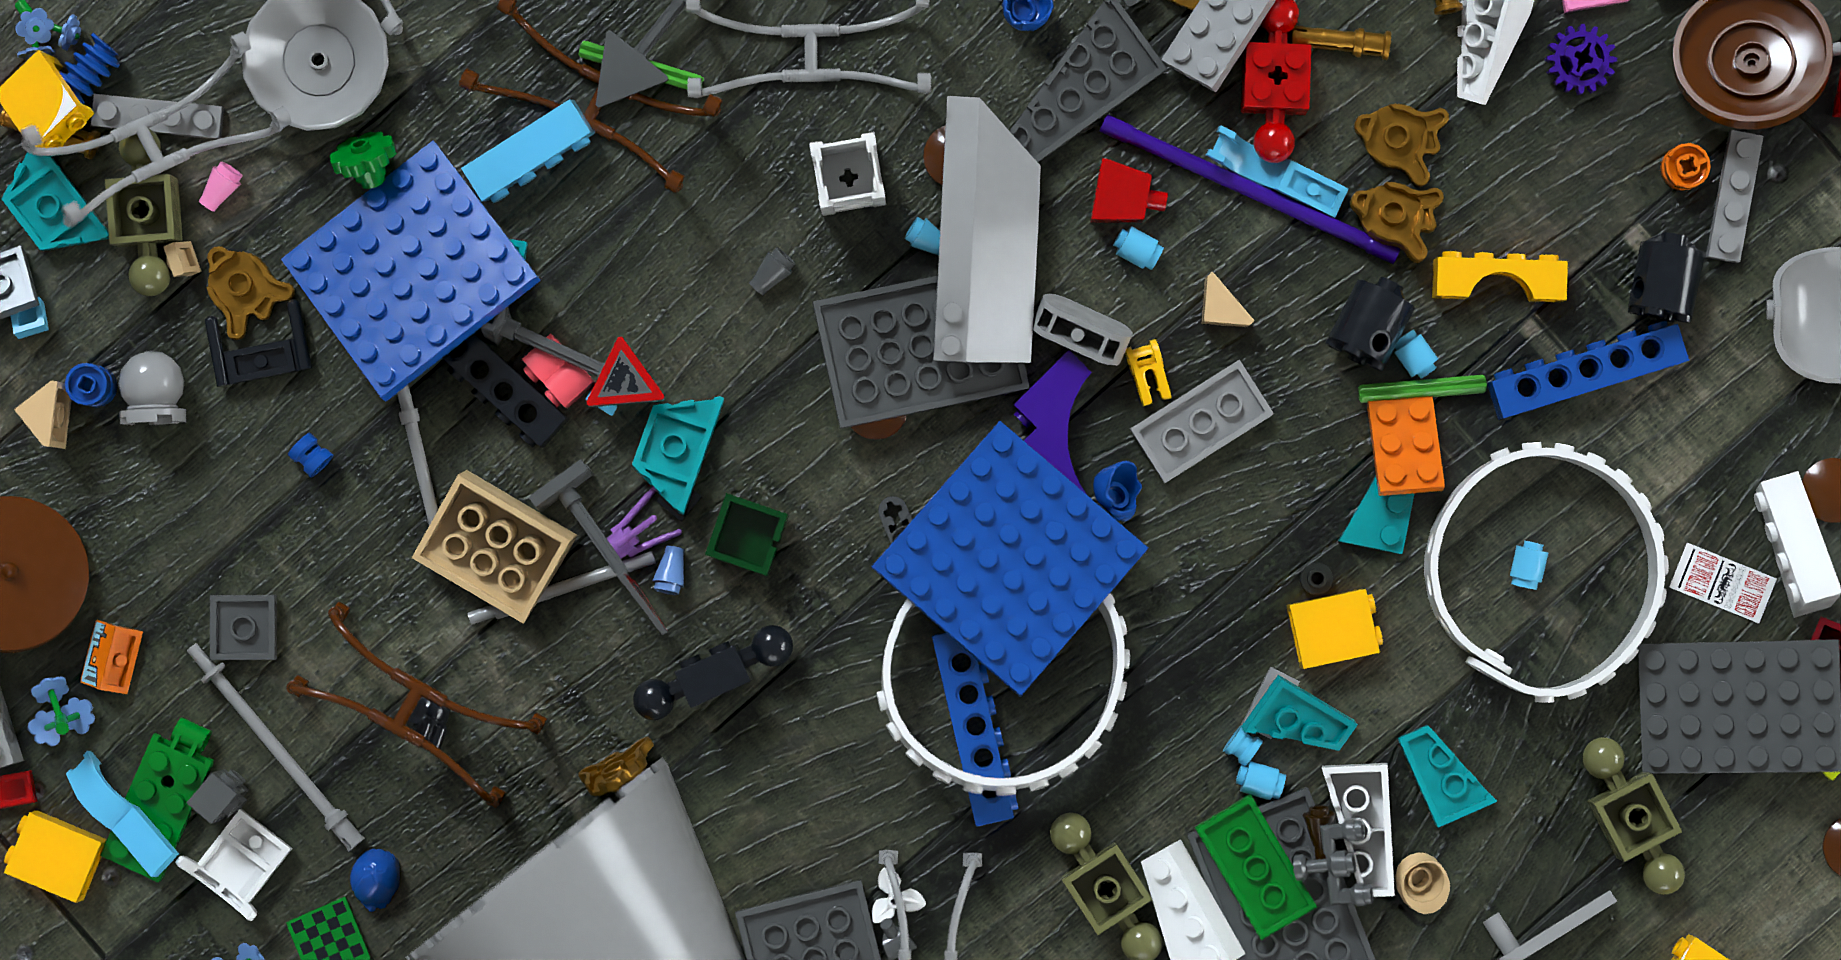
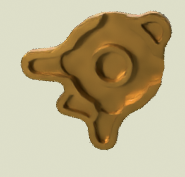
M1390 104L1371 114L1360 115L1355 120L1354 130L1362 138L1368 154L1375 162L1387 168L1403 171L1414 185L1421 187L1430 179V174L1423 161V155H1435L1440 151L1437 132L1448 122L1449 114L1443 108L1430 112H1421L1407 105Z
M1385 182L1384 185L1374 189L1355 192L1350 200V206L1358 215L1363 229L1372 239L1384 245L1398 247L1406 253L1411 261L1420 263L1426 258L1428 253L1420 233H1432L1435 230L1436 221L1433 210L1442 203L1444 195L1438 188L1417 191L1404 184Z
M220 246L212 248L208 253L207 259L210 273L207 286L208 294L215 306L224 313L227 322V334L233 340L244 338L250 315L254 314L260 320H267L271 316L275 303L289 301L295 295L293 285L275 279L268 266L251 253L229 251Z
M644 737L622 753L614 752L603 761L585 767L578 773V776L585 783L587 790L592 796L604 795L610 791L616 792L646 768L647 753L654 744L651 738Z

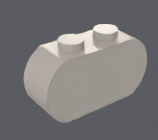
M1056 294L1043 295L1033 319V330L1040 336L1106 365L1115 366L1120 364L1133 335L1132 331L1123 323Z

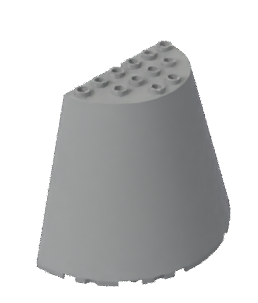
M663 757L615 793L619 798L617 803L614 804L610 798L604 801L405 957L407 960H746L669 766Z

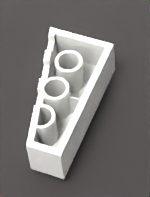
M1799 472L1760 482L1754 494V501L1758 511L1763 513L1765 532L1774 550L1793 617H1799L1831 607L1841 595V586Z
M1387 763L1322 766L1339 824L1343 823L1346 819L1352 818L1356 820L1362 819L1364 823V839H1358V841L1348 842L1344 839L1348 853H1354L1356 872L1354 874L1357 884H1371L1373 897L1395 896Z
M1181 839L1141 861L1170 960H1237L1245 954Z

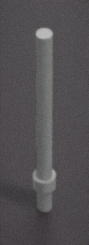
M407 385L397 393L401 407L399 417L401 425H405L424 508L428 524L430 525L438 511V506L417 423L420 421L418 409H414L409 385Z
M652 551L623 560L628 572L656 563ZM608 565L549 585L537 603L616 577L617 574ZM492 605L468 612L471 625L494 617L498 620L509 616Z

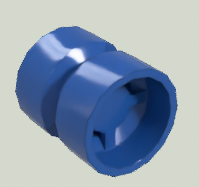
M90 363L78 364L73 367L65 380V389L70 399L78 404L92 407H101L110 403L115 397L118 388L117 380L110 370L106 367Z

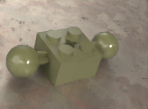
M149 129L152 137L154 138L158 148L161 151V143L159 137L156 135L154 131ZM137 134L119 141L120 155L127 164L132 166V171L151 163ZM170 174L154 175L139 183L134 182L106 199L109 243L118 248L138 246V259L130 266L128 278L132 288L143 296L159 295L165 291L170 283V269L166 262L158 257L157 245L183 242L178 178ZM123 178L105 179V189H108ZM144 204L149 207V213L146 217L139 215V211L145 208Z
M1606 737L1592 740L1587 744L1583 752L1584 767L1592 776L1604 779L1609 790L1591 798L1587 802L1617 859L1624 862L1642 853L1646 860L1643 868V880L1646 886L1652 892L1660 895H1669L1676 892L1682 886L1685 879L1683 864L1675 856L1664 853L1659 844L1681 833L1682 830L1653 774L1642 772L1626 780L1621 771L1625 762L1622 747L1615 740ZM1632 810L1640 812L1636 816V823L1629 821Z
M1073 812L1058 816L1050 828L1051 841L1059 851L1073 854L1079 863L1077 867L1061 876V879L1097 935L1118 923L1123 931L1121 948L1129 960L1156 959L1162 949V936L1154 925L1140 922L1134 914V911L1153 899L1117 844L1113 842L1095 854L1089 844L1091 840V827L1088 821L1082 815ZM1102 881L1107 883L1114 882V885L1111 887L1113 892L1111 895L1107 896L1105 892L1098 893Z

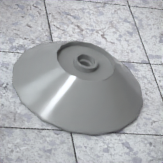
M267 0L249 22L246 36L250 41L251 49L244 52L241 56L243 78L256 103L267 113L270 114L280 107L286 108L292 124L289 126L306 131L337 128L362 115L381 92L389 66L387 36L380 27L374 11L363 1ZM317 55L324 56V62L320 66L314 64V58Z

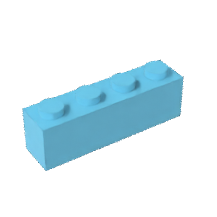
M569 99L461 169L480 200L485 202L491 200L494 204L509 195L510 193L507 189L517 182L520 186H523L537 176L534 172L544 165L547 169H550L563 161L562 154L572 148L576 152L591 143L588 137L595 134L576 101Z

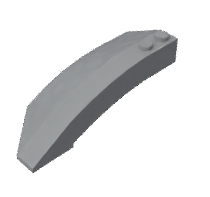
M947 96L933 358L937 361L1031 363L1041 166L979 97Z

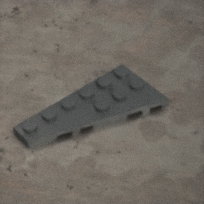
M1118 0L1103 1L1017 122L1010 129L1012 135L1037 163L1167 71L1164 63Z

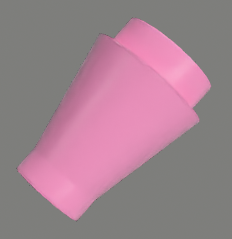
M221 161L217 167L213 166L199 202L209 210L216 211L218 206L241 185L239 181L243 175L234 167Z

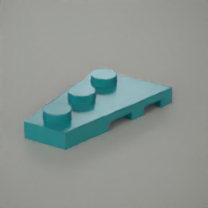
M1375 475L1369 489L1352 515L1353 517L1338 542L1403 554L1415 493L1379 496Z
M1278 675L1241 728L1247 733L1255 734L1258 732L1278 739L1289 738L1302 741L1303 744L1339 751L1358 724L1354 719Z
M1428 725L1397 738L1436 827L1439 828L1497 802Z

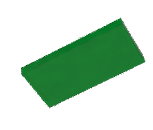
M1251 794L1194 827L1261 940L1317 908L1303 882L1296 880L1292 863Z

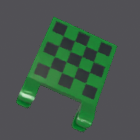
M347 896L286 922L301 960H373Z

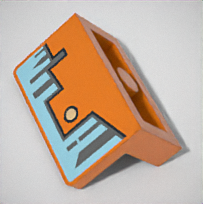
M96 620L80 682L99 690L128 694L143 631Z

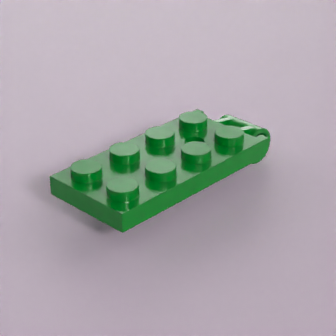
M183 717L177 722L170 741L157 733L153 734L125 797L127 801L140 807L175 850L193 811V808L187 802L207 779L214 764L213 759L200 755L207 746L212 731ZM166 775L174 779L172 787L164 785L163 778ZM110 831L100 856L158 883L162 881L167 868L158 877H151L114 832Z

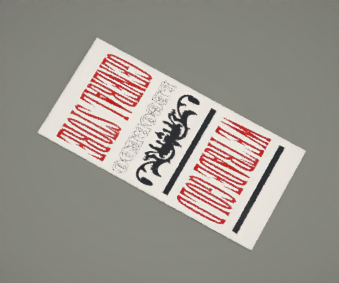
M1687 543L1669 588L1760 623L1777 579Z

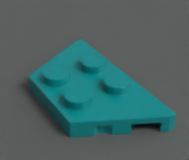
M27 152L22 163L19 162L14 172V180L7 186L2 201L41 251H48L109 239V230L93 210L74 227L70 228L64 225L62 207L76 202L80 209L88 204L52 156H39Z
M717 396L711 400L694 402V400L681 401L674 405L669 403L653 405L632 462V468L681 515L685 514L724 404L723 397Z

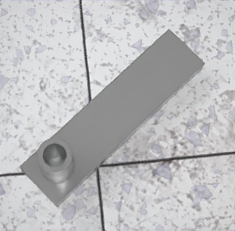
M1609 890L1522 945L1518 943L1499 912L1482 923L1503 954L1497 960H1523L1611 906L1617 900Z

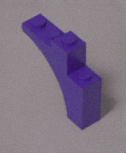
M1068 350L1013 405L1017 410L1014 416L1026 428L1030 425L1035 428L1024 441L1086 494L1075 475L1068 450V423L1074 400L1081 386L1092 372Z

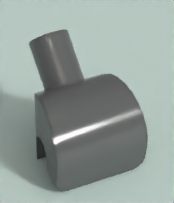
M886 918L880 924L884 932L883 946L888 959L894 960L898 958V950L901 949L900 927L895 926L890 918ZM909 936V949L912 951L917 946Z

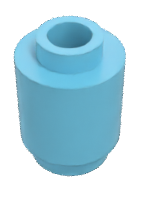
M1132 226L1128 231L1122 229L1113 246L1118 248L1116 255L1142 269L1147 267L1150 270L1154 268L1164 247L1158 244V240Z
M1412 329L1399 339L1394 353L1411 377L1418 374L1420 379H1422L1437 368L1434 362L1438 360V357L1421 334L1417 335L1414 329Z
M1524 540L1523 546H1516L1510 576H1513L1511 584L1537 590L1538 582L1542 583L1548 558V552L1542 551L1543 544Z
M1249 761L1246 766H1240L1236 784L1241 785L1240 792L1266 800H1271V798L1279 799L1284 788L1286 775L1279 773V769Z

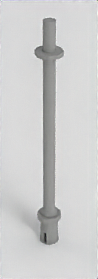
M197 643L192 645L187 652L206 674L201 679L203 684L209 681L213 682L325 816L324 822L326 824L324 827L328 831L332 830L348 852L355 848L365 837L346 817L348 813L345 810L341 811L333 807L221 673L225 668V664L222 662L216 666Z

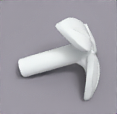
M886 867L879 873L878 886L883 892L888 894V897L875 901L871 912L874 923H881L882 920L886 918L891 919L895 915L896 904ZM896 873L897 878H898V882H899V886H900V884H901V878H900L899 875ZM909 888L901 892L906 912H915L925 907L926 901L918 891Z

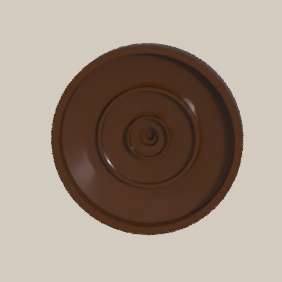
M1699 0L1681 20L1673 44L1674 76L1685 99L1708 119L1738 129H1764L1778 126L1805 112L1824 90L1830 76L1833 58V43L1829 27L1820 11L1809 0Z
M0 496V653H17L28 651L50 642L71 624L86 596L89 581V564L79 535L71 524L58 512L32 499Z

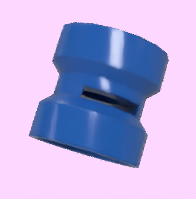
M310 432L303 436L288 452V456L294 462H300L304 466V472L310 478L318 474L334 456L327 448H321L318 445V439Z

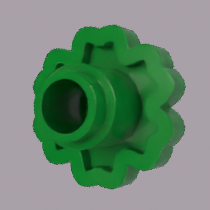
M367 132L360 137H351L345 142L340 143L337 146V151L330 154V162L335 174L342 173L344 178L354 177L356 182L361 184L362 188L372 189L385 182V166L390 163L389 159L397 154L392 136H384L383 132Z

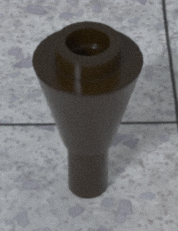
M1323 805L1312 806L1309 808V812L1303 814L1312 844L1315 847V860L1326 859V855L1323 853L1320 825L1334 824L1336 815L1335 812L1329 811L1328 806Z

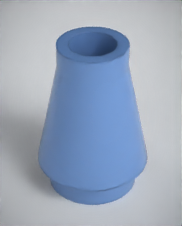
M666 546L665 553L652 580L655 583V591L679 595L680 588H684L685 549Z

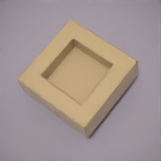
M191 241L173 242L164 246L166 263L174 277L192 276L202 272Z

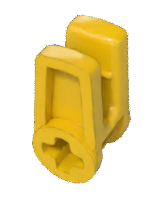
M1156 339L1149 341L1148 345L1135 349L1127 347L1125 351L1131 374L1134 377L1142 406L1144 407L1152 403L1149 391L1151 387L1148 386L1145 372L1148 369L1153 372L1157 385L1156 391L1159 392L1160 398L1162 400L1171 399V392L1163 368V359ZM1151 355L1149 358L1137 360L1140 357Z

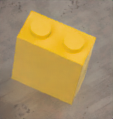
M1366 589L1286 605L1301 669L1380 653L1379 645H1383V638L1380 627L1374 626L1372 614L1376 613L1375 601L1372 594L1367 595Z
M38 810L29 812L28 816L24 815L17 827L16 832L20 834L15 846H10L4 858V863L7 864L4 873L77 903L84 900L102 856L100 854L107 839Z

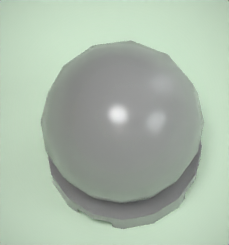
M150 350L131 357L121 369L118 385L121 397L129 407H127V410L119 412L120 425H135V423L149 422V425L186 422V409L178 408L176 405L183 395L185 381L181 368L172 358L162 352Z

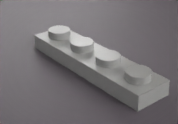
M94 94L92 106L94 115L91 117V126L95 128L116 129L158 109H166L177 102ZM191 103L180 111L168 116V120L156 124L149 129L157 134L221 139L224 107Z
M1731 130L1728 133L1706 258L1740 263L1762 147V135Z

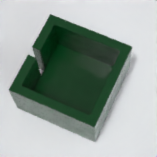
M726 493L705 555L769 576L778 548L772 547L773 541H781L789 514Z

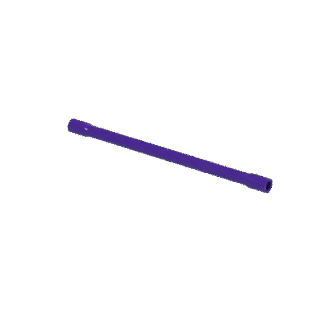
M1109 114L1106 115L1099 132L1123 143H1129L1362 248L1367 253L1386 262L1394 264L1400 252L1398 247L1379 243L1366 232L1144 133L1133 125Z

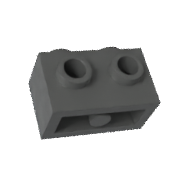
M223 769L212 772L188 800L187 804L209 823L213 824L225 820L232 813L235 815L247 802L244 796L249 789L243 785L246 780L239 773L232 769L229 772Z

